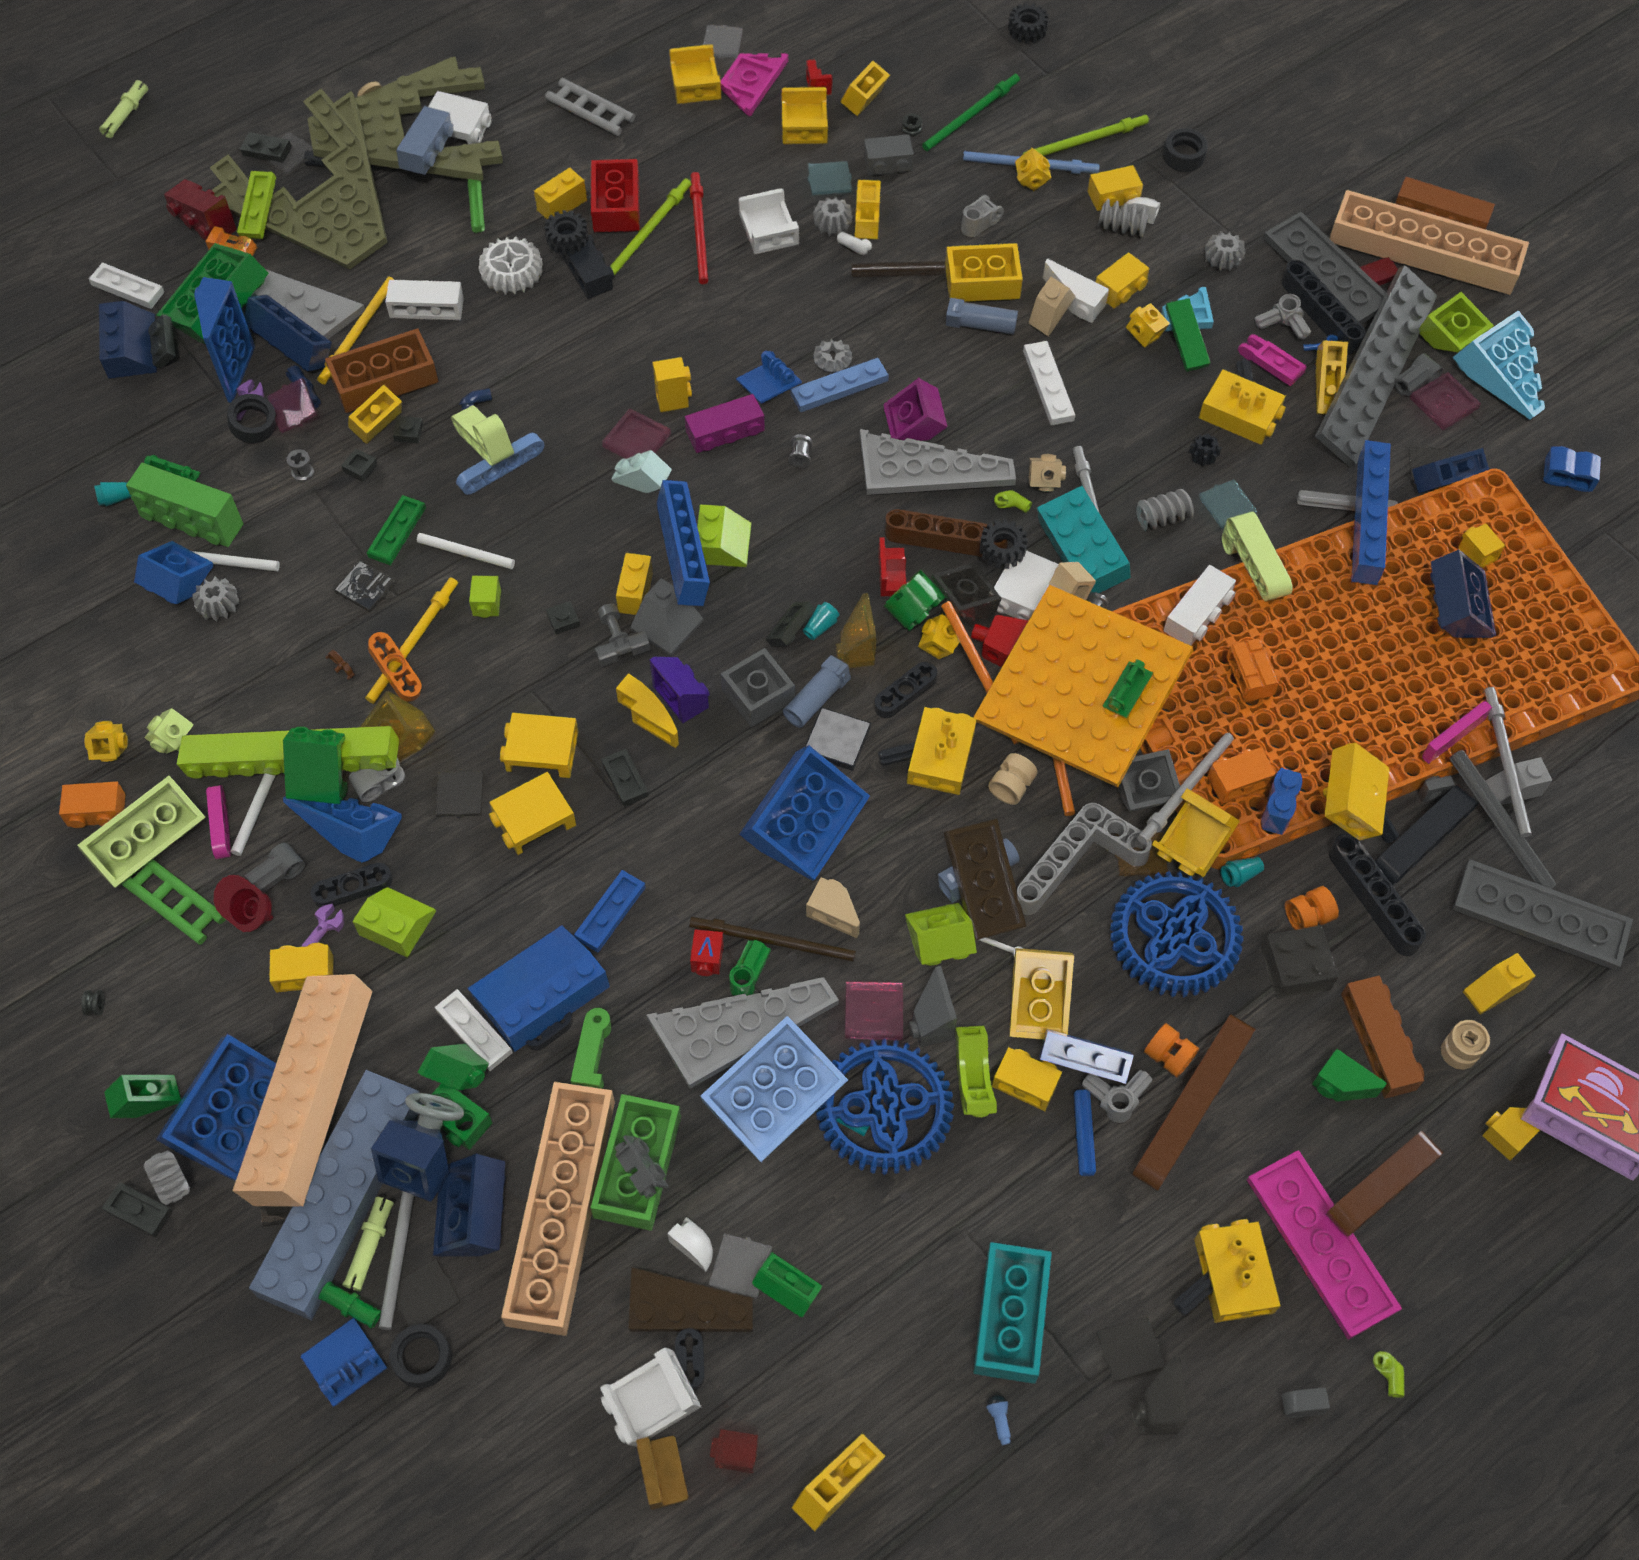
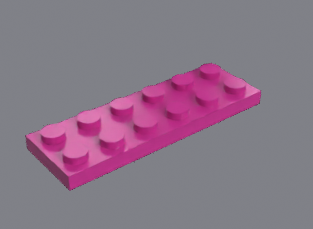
M1299 1150L1248 1177L1247 1182L1348 1340L1402 1309L1354 1234L1347 1238L1326 1216V1213L1334 1206V1203Z

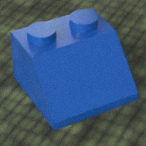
M171 541L138 555L134 582L144 587L147 591L154 592L165 598L166 601L178 604L193 597L192 594L196 592V585L200 586L213 568V562Z

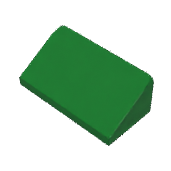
M772 1252L752 1281L754 1287L799 1317L805 1315L822 1288V1285Z

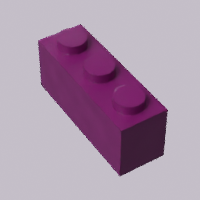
M754 394L685 416V429L695 452L699 453L765 431L764 414Z

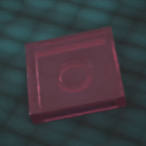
M1448 372L1413 392L1410 397L1442 430L1478 410L1481 405Z
M629 409L602 441L604 448L625 459L633 457L637 453L641 454L650 450L656 453L671 435V429Z
M846 981L845 1039L885 1038L886 1040H903V983Z

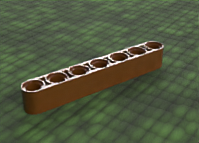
M1232 1014L1229 1015L1144 1153L1132 1176L1156 1191L1160 1189L1256 1030L1254 1027Z

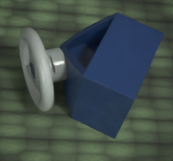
M413 1093L406 1097L405 1103L412 1111L420 1114L418 1121L389 1120L371 1147V1152L379 1182L432 1202L449 1174L444 1142L440 1132L443 1120H459L464 1116V1110L460 1105L449 1099L432 1094Z

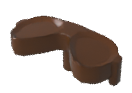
M331 650L325 656L326 659L330 658L338 665L333 669L336 673L343 669L348 675L347 680L354 676L350 665L335 650Z

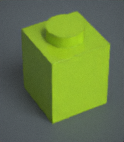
M472 576L469 603L473 616L483 618L499 616L501 587L498 576Z

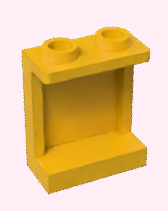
M713 45L669 50L677 104L721 99L720 77L717 75Z
M825 87L782 88L783 144L827 143L828 120Z
M512 713L510 723L505 725L506 746H502L500 751V761L504 762L506 772H512L513 766L558 769L560 777L570 778L578 737L576 718Z
M548 772L489 802L492 810L489 813V817L495 828L501 827L504 832L501 835L508 849L514 848L517 855L523 853L522 846L562 824L566 830L576 826L573 811Z
M1186 788L1181 796L1186 802L1161 841L1157 842L1154 840L1152 845L1159 849L1156 854L1171 863L1175 859L1181 864L1178 868L1193 877L1197 873L1204 877L1240 821Z

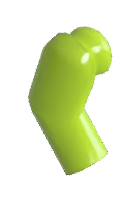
M1013 490L997 493L994 497L995 505L999 508L1017 507L1027 513L1032 506L1031 501Z
M1377 1352L1373 1357V1363L1376 1369L1388 1380V1396L1404 1397L1403 1366L1389 1353Z

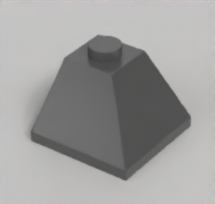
M661 578L644 596L630 628L636 634L645 631L651 644L672 656L703 622V618L694 606L678 605L674 586Z
M1169 749L1135 756L1119 787H1117L1121 800L1130 812L1165 805L1180 787Z
M941 966L935 967L914 1009L913 1020L909 1022L911 1036L913 1039H918L920 1047L950 1041L954 1037L957 1017Z

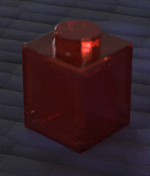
M720 1429L719 1438L713 1437L710 1457L715 1458L716 1468L753 1474L759 1443L758 1435Z

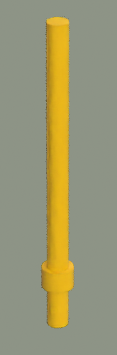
M387 277L335 354L329 357L350 350L386 298L389 280H394L393 278ZM326 362L325 368L317 378L321 384H326L330 378Z
M449 578L441 591L435 593L431 599V605L399 650L405 659L439 610L444 609L449 602V596L458 585L454 578ZM391 661L387 668L389 671L396 673L401 664L397 661ZM383 673L365 697L372 704L376 702L389 683Z

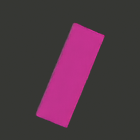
M1486 701L1480 703L1431 741L1425 749L1422 758L1430 764L1484 722L1492 706Z

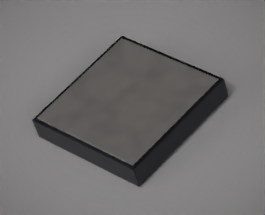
M821 707L805 747L810 745L831 764L854 771L871 729V722Z

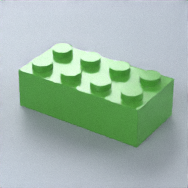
M145 463L140 464L126 484L131 499L134 501L142 518L148 521L160 522L170 529L182 530L192 537L204 538L214 545L220 544L229 547L243 526L232 495Z
M621 1094L591 1204L593 1218L652 1231L663 1188L656 1187V1194L648 1199L644 1195L641 1196L630 1179L638 1171L637 1168L626 1173L615 1156V1147L622 1142L626 1143L623 1138L625 1135L641 1138L649 1147L650 1152L648 1155L653 1163L659 1164L665 1175H667L681 1120L679 1106Z

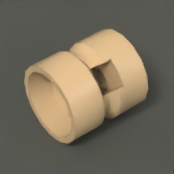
M1010 753L1001 764L1000 770L995 773L989 782L988 787L999 800L1010 805H1016L1026 792L1025 785L1030 786L1038 772L1037 768L1026 757Z
M1460 1021L1454 1026L1441 1045L1443 1059L1456 1069L1464 1070L1471 1068L1488 1049L1490 1044L1489 1033L1482 1024L1476 1021Z

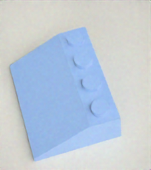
M786 1016L700 1097L702 1102L730 1132L762 1162L838 1091L848 1079L802 1030Z

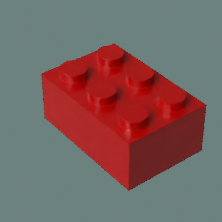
M637 159L591 160V216L593 232L640 231Z

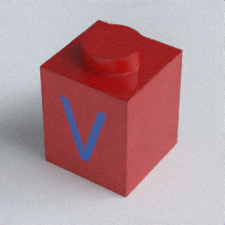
M694 930L690 958L691 972H696L701 976L720 975L724 945L723 932Z

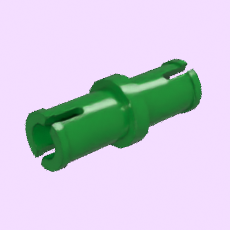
M330 1281L325 1284L320 1292L319 1300H323L340 1310L342 1316L346 1318L351 1316L367 1325L370 1329L375 1327L381 1317L382 1310H378L360 1300V1295L355 1292L350 1294Z

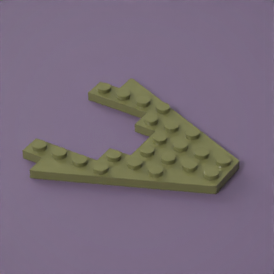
M451 57L411 75L401 76L397 81L357 97L356 101L370 164L401 169L399 168L396 151L404 139L400 114L421 112L419 97L435 95L437 91L455 93L485 89L481 67L458 70L456 57ZM314 116L307 118L314 156L325 158L339 148V146ZM499 141L444 147L436 156L434 165L430 166L426 173L482 181L483 172L481 166L503 163Z
M321 88L303 102L339 146V148L322 159V162L333 176L297 202L285 187L274 193L265 229L347 269H351L385 245L387 237L356 98L352 91H350L333 103ZM228 154L210 167L221 182L212 191L216 197L220 195L225 196L231 213L241 217L249 179Z

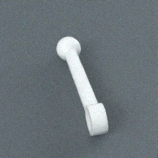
M987 937L979 939L982 942L1008 951L1013 956L1015 955V948Z

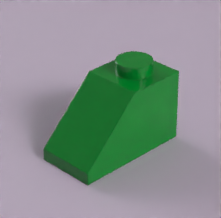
M466 1044L432 1047L418 1073L421 1076L452 1088L464 1090L476 1088L482 1083L485 1078V1071L490 1063Z
M1336 1049L1312 1085L1317 1088L1322 1096L1339 1102L1375 1098L1387 1083Z
M121 1075L104 1092L110 1118H138L178 1104L181 1101L175 1075Z

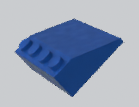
M203 277L194 293L202 336L226 399L231 403L236 396L237 388L240 386L255 345L232 281Z
M808 745L795 752L739 835L760 852L813 881L870 795Z
M561 925L470 986L468 991L514 1052L526 1045V1041L535 1039L548 1026L561 1021L568 1012L573 1013L608 989L610 985L605 970L593 955Z
M229 1034L225 1035L214 1048L156 1140L179 1154L236 1181L276 1063Z

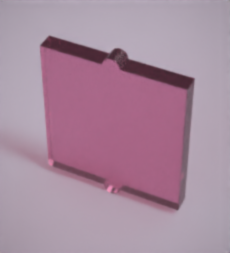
M303 378L289 385H283L282 389L267 396L269 402L274 407L276 422L281 433L297 425L301 426L303 422L317 415Z

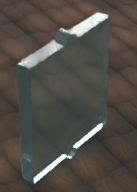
M847 161L808 164V183L811 185L812 195L852 191L850 182L852 174L849 173Z
M1234 479L1221 485L1216 484L1214 488L1202 492L1198 496L1221 529L1225 527L1228 518L1249 512L1257 514L1256 508Z

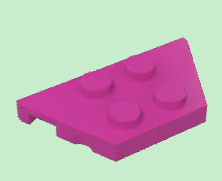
M781 53V58H768V54H739L720 81L721 90L748 116H751L788 63V54Z

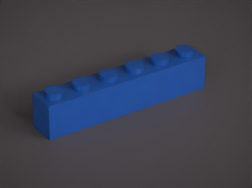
M1365 440L1358 457L1351 582L1378 585L1385 569L1390 443Z
M662 480L657 499V508L677 604L703 606L710 581L688 484L682 481Z

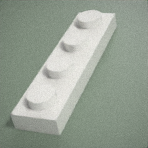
M1043 341L1024 345L1023 352L1050 425L1074 421L1075 413L1048 342Z

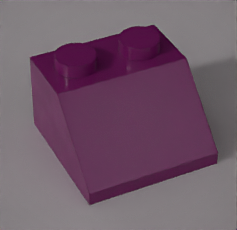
M920 378L883 404L890 435L893 439L903 441L907 438L919 441L930 440L947 428L938 388Z

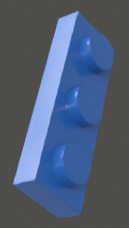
M621 870L578 928L574 937L582 944L599 952L645 890V883Z

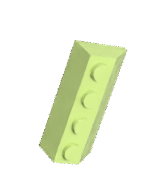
M167 776L78 844V847L97 871L116 888L206 817L170 776Z

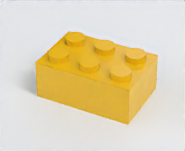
M1017 243L947 247L945 270L949 300L950 298L962 299L964 301L1020 299L1023 279Z

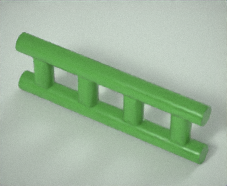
M153 859L133 879L129 877L121 883L126 889L199 945L203 944L207 938L201 931L212 920H215L218 924H222L226 920L220 915L214 905ZM155 874L164 882L151 894L141 885L151 875ZM172 889L184 897L173 909L161 901ZM194 904L204 913L193 924H190L181 916Z

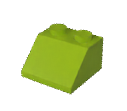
M1460 292L1426 317L1419 328V334L1435 349L1459 353L1473 340L1493 328L1494 325Z
M700 505L697 528L706 565L747 567L751 522L726 506Z
M386 887L367 898L354 918L353 923L360 936L408 957L436 913V910Z
M959 903L905 914L915 954L922 965H937L942 960L951 958L959 960L967 958L969 954L977 953L972 921Z

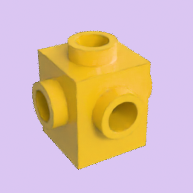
M1031 148L1015 161L1018 172L1017 179L1022 186H1027L1035 191L1051 179L1050 163L1035 149Z
M1150 303L1143 308H1136L1130 314L1131 320L1126 328L1144 347H1147L1161 337L1170 323Z
M941 614L925 622L922 628L923 635L918 647L937 659L953 654L960 641L946 615Z
M112 721L97 722L85 734V747L88 750L89 760L114 761L125 751L128 745L127 734L123 732L122 724H112Z

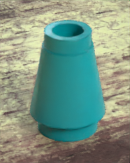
M100 482V485H95L94 488L99 506L106 505L107 507L129 499L131 495L126 487L127 483Z
M827 602L817 605L803 629V633L814 641L837 623L839 612Z
M1257 856L1227 861L1225 866L1221 868V876L1227 886L1239 887L1263 872L1264 864Z

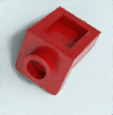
M806 60L808 88L825 87L826 95L832 94V75H822L821 69H817L815 60Z

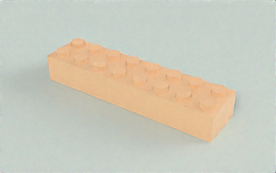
M1346 190L1329 238L1337 245L1382 258L1390 257L1392 261L1511 295L1520 275L1529 242L1349 190Z
M355 974L307 976L233 1188V1192L253 1206L304 1205L373 992Z
M554 1082L501 1316L506 1327L567 1336L592 1215L591 1204L603 1163L615 1105L612 1090Z

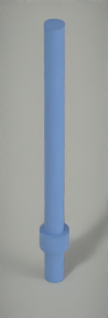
M964 151L963 161L1016 166L1015 161L1019 157ZM1047 159L1050 163L1049 169L1071 171V174H1080V172L1099 173L1100 164L1082 163V160L1070 162Z

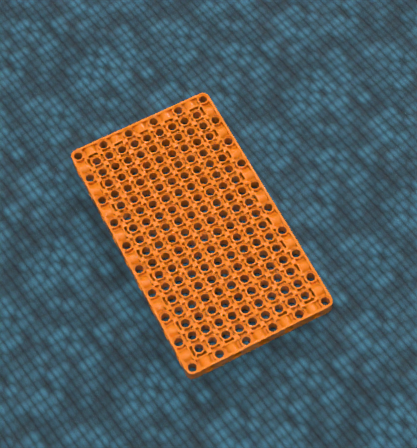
M1489 469L1388 507L1385 569L1378 585L1351 582L1355 520L1276 549L1292 581L1293 591L1290 595L1264 601L1243 562L1220 570L1236 580L1233 588L1236 594L1228 606L1224 604L1221 607L1222 614H1220L1216 622H1210L1206 626L1208 630L1200 641L1196 639L1191 645L1193 646V652L1178 678L1181 682L1176 681L1143 741L1140 750L1144 755L1169 749L1181 786L1215 746L1211 742L1217 743L1225 733H1230L1234 740L1218 759L1223 757L1228 759L1237 756L1243 750H1255L1262 747L1276 774L1281 768L1286 769L1285 766L1290 767L1291 771L1301 773V788L1306 792L1299 791L1296 798V810L1286 831L1282 835L1277 833L1269 834L1262 829L1261 818L1268 803L1267 796L1270 788L1221 804L1219 798L1213 796L1216 793L1209 779L1203 776L1191 791L1240 821L1222 848L1225 853H1219L1211 865L1212 868L1221 869L1227 861L1254 857L1334 824V822L1325 817L1327 798L1323 795V790L1328 787L1329 783L1322 780L1326 779L1329 781L1332 748L1336 749L1349 743H1357L1390 768L1386 802L1420 789L1430 777L1440 776L1441 778L1459 773L1451 762L1450 757L1460 750L1465 751L1474 766L1500 756L1492 721H1489L1488 717H1486L1484 722L1430 764L1422 758L1428 744L1438 737L1439 733L1442 734L1483 701L1487 702L1484 690L1488 687H1495L1499 704L1503 706L1505 714L1503 721L1511 751L1639 699V654L1504 471ZM1486 523L1505 545L1498 560L1482 568L1486 574L1496 636L1493 638H1455L1447 631H1443L1437 621L1439 610L1434 601V594H1436L1435 585L1430 577L1432 572L1431 561L1458 550L1463 540L1462 536L1471 527L1477 528ZM1197 579L1112 612L1170 636L1164 632L1167 617ZM1259 638L1263 647H1268L1270 651V663L1272 668L1277 669L1280 674V684L1274 694L1276 697L1258 698L1257 700L1246 702L1243 699L1238 684L1233 683L1236 682V679L1227 660V654L1232 644L1246 643L1249 640ZM1187 751L1194 752L1196 755H1192ZM1183 800L1175 809L1177 813H1179L1186 800ZM1250 807H1255L1259 811H1254ZM1312 810H1316L1320 815L1313 813Z

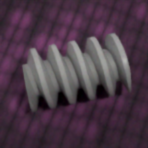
M1107 199L1102 206L1098 227L1103 222L1104 229L1107 230L1112 224L1113 231L1116 232L1121 226L1123 234L1130 228L1132 236L1139 230L1140 238H1143L1149 215H1146V207H1143L1138 213L1137 205H1134L1129 211L1128 203H1125L1120 209L1119 201H1116L1111 207L1110 199Z
M1177 489L1175 492H1167L1166 495L1160 494L1156 498L1150 497L1147 501L1140 500L1137 503L1136 514L1140 526L1146 531L1147 524H1149L1151 529H1156L1157 521L1161 527L1166 526V518L1170 524L1176 522V517L1179 521H1184L1185 514L1191 519L1194 517V508L1191 498L1186 491Z

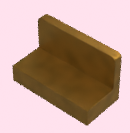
M669 1436L650 1441L649 1437L637 1439L636 1443L651 1510L687 1501L688 1494L675 1437Z

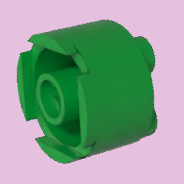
M922 570L915 573L910 578L911 581L909 580L906 584H903L884 604V607L908 631L916 624L921 623L929 615L928 612L945 598L942 591Z

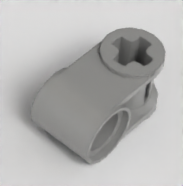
M987 195L981 196L977 201L964 208L961 232L969 237L978 236L1001 219L1004 209L993 204Z
M398 758L396 768H386L382 771L359 769L349 775V781L363 802L375 800L381 794L399 786L405 779V773L400 766Z

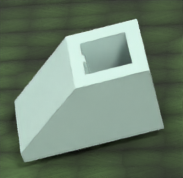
M650 450L641 454L637 453L628 459L623 458L615 466L616 472L611 480L635 490L649 493L660 489L662 480L668 478L672 469Z

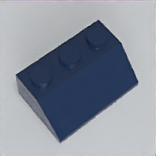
M125 301L99 304L100 362L108 379L157 372V367L153 366L149 326L152 322L156 321L155 314Z
M1459 549L1431 561L1432 572L1430 577L1435 585L1436 594H1434V601L1439 610L1437 621L1440 628L1455 638L1495 637L1496 631L1485 570Z
M474 1154L448 1164L449 1174L438 1191L433 1256H483L499 1251L502 1238L501 1219L503 1212L505 1161Z

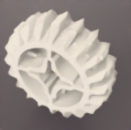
M506 236V239L503 241L497 238L496 244L489 243V247L484 248L482 255H480L479 271L484 283H487L489 289L494 288L496 293L503 290L505 295L509 291H512L514 294L518 290L525 292L526 287L533 288V283H538L539 276H542L543 262L540 252L533 243H528L525 238L521 241L517 237L509 240Z

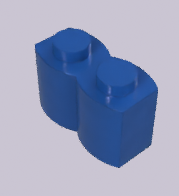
M1563 446L1551 447L1545 457L1543 481L1555 486H1569L1578 491L1591 492L1599 482L1601 457L1590 452H1575Z
M1284 768L1277 772L1268 792V803L1261 818L1263 830L1280 835L1286 831L1296 810V798L1302 787L1301 773Z

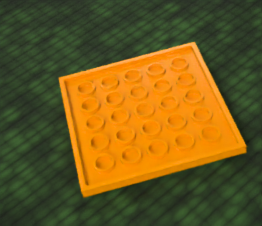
M1049 585L973 718L977 719L976 722L1113 786L1119 787L1193 652V646ZM1138 659L1145 663L1144 668L1153 672V675L1126 719L1104 708L1103 704L1128 662H1135Z

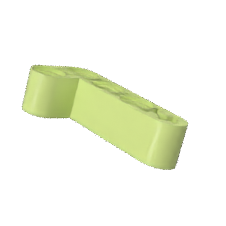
M472 405L451 416L453 425L460 436L489 465L493 466L514 455L506 429L497 414L486 418Z
M1249 512L1228 518L1222 534L1223 548L1228 555L1239 553L1262 599L1269 601L1290 595L1293 591L1290 576L1257 515L1254 512Z

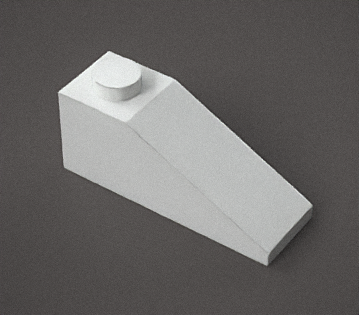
M1049 259L1045 261L1043 279L1047 282L1050 277H1053L1069 287L1076 296L1068 307L1069 311L1079 318L1092 323L1106 306L1109 289Z

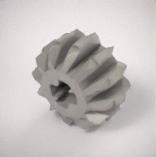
M826 197L825 201H819L813 212L815 228H819L821 233L828 232L829 236L832 233L838 235L841 231L847 232L852 223L851 206L846 204L845 199L839 201L837 197L831 200Z
M1220 231L1218 235H1212L1205 247L1206 262H1210L1211 268L1219 267L1220 271L1225 268L1230 272L1232 267L1238 268L1245 255L1244 241L1239 240V235L1232 236L1230 232L1224 234Z
M214 577L211 582L204 579L203 586L196 585L197 592L192 594L194 607L206 620L212 617L217 622L221 616L228 619L227 613L229 612L236 613L235 606L239 604L237 590L226 578L219 581L217 577Z
M167 1150L145 1161L144 1169L161 1203L167 1205L171 1202H176L189 1193L190 1187L172 1152Z

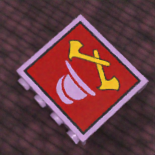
M1561 1034L1548 1052L1552 1056L1536 1095L1525 1109L1521 1119L1633 1181L1639 1174V1074Z

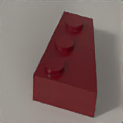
M184 179L164 194L167 202L166 208L169 213L174 217L178 216L188 228L195 229L204 240H207L214 226L223 228L226 234H232L237 230L228 202L223 195L216 197L212 190L209 189L205 192L202 190L201 185Z

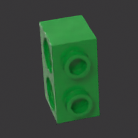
M441 1083L432 1095L449 1099L460 1105L464 1110V1116L459 1120H443L441 1130L447 1133L446 1139L454 1146L459 1148L463 1145L470 1150L491 1126V1118L486 1111L458 1090ZM466 1121L473 1123L470 1129L465 1131L459 1130L462 1123Z

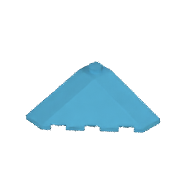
M1517 311L1473 340L1453 358L1457 362L1458 367L1469 378L1528 419H1532L1543 411L1545 406L1544 401H1539L1537 397V392L1542 389L1540 374H1535L1533 370V365L1538 363L1536 348L1531 347L1529 339L1534 337V331L1522 314Z

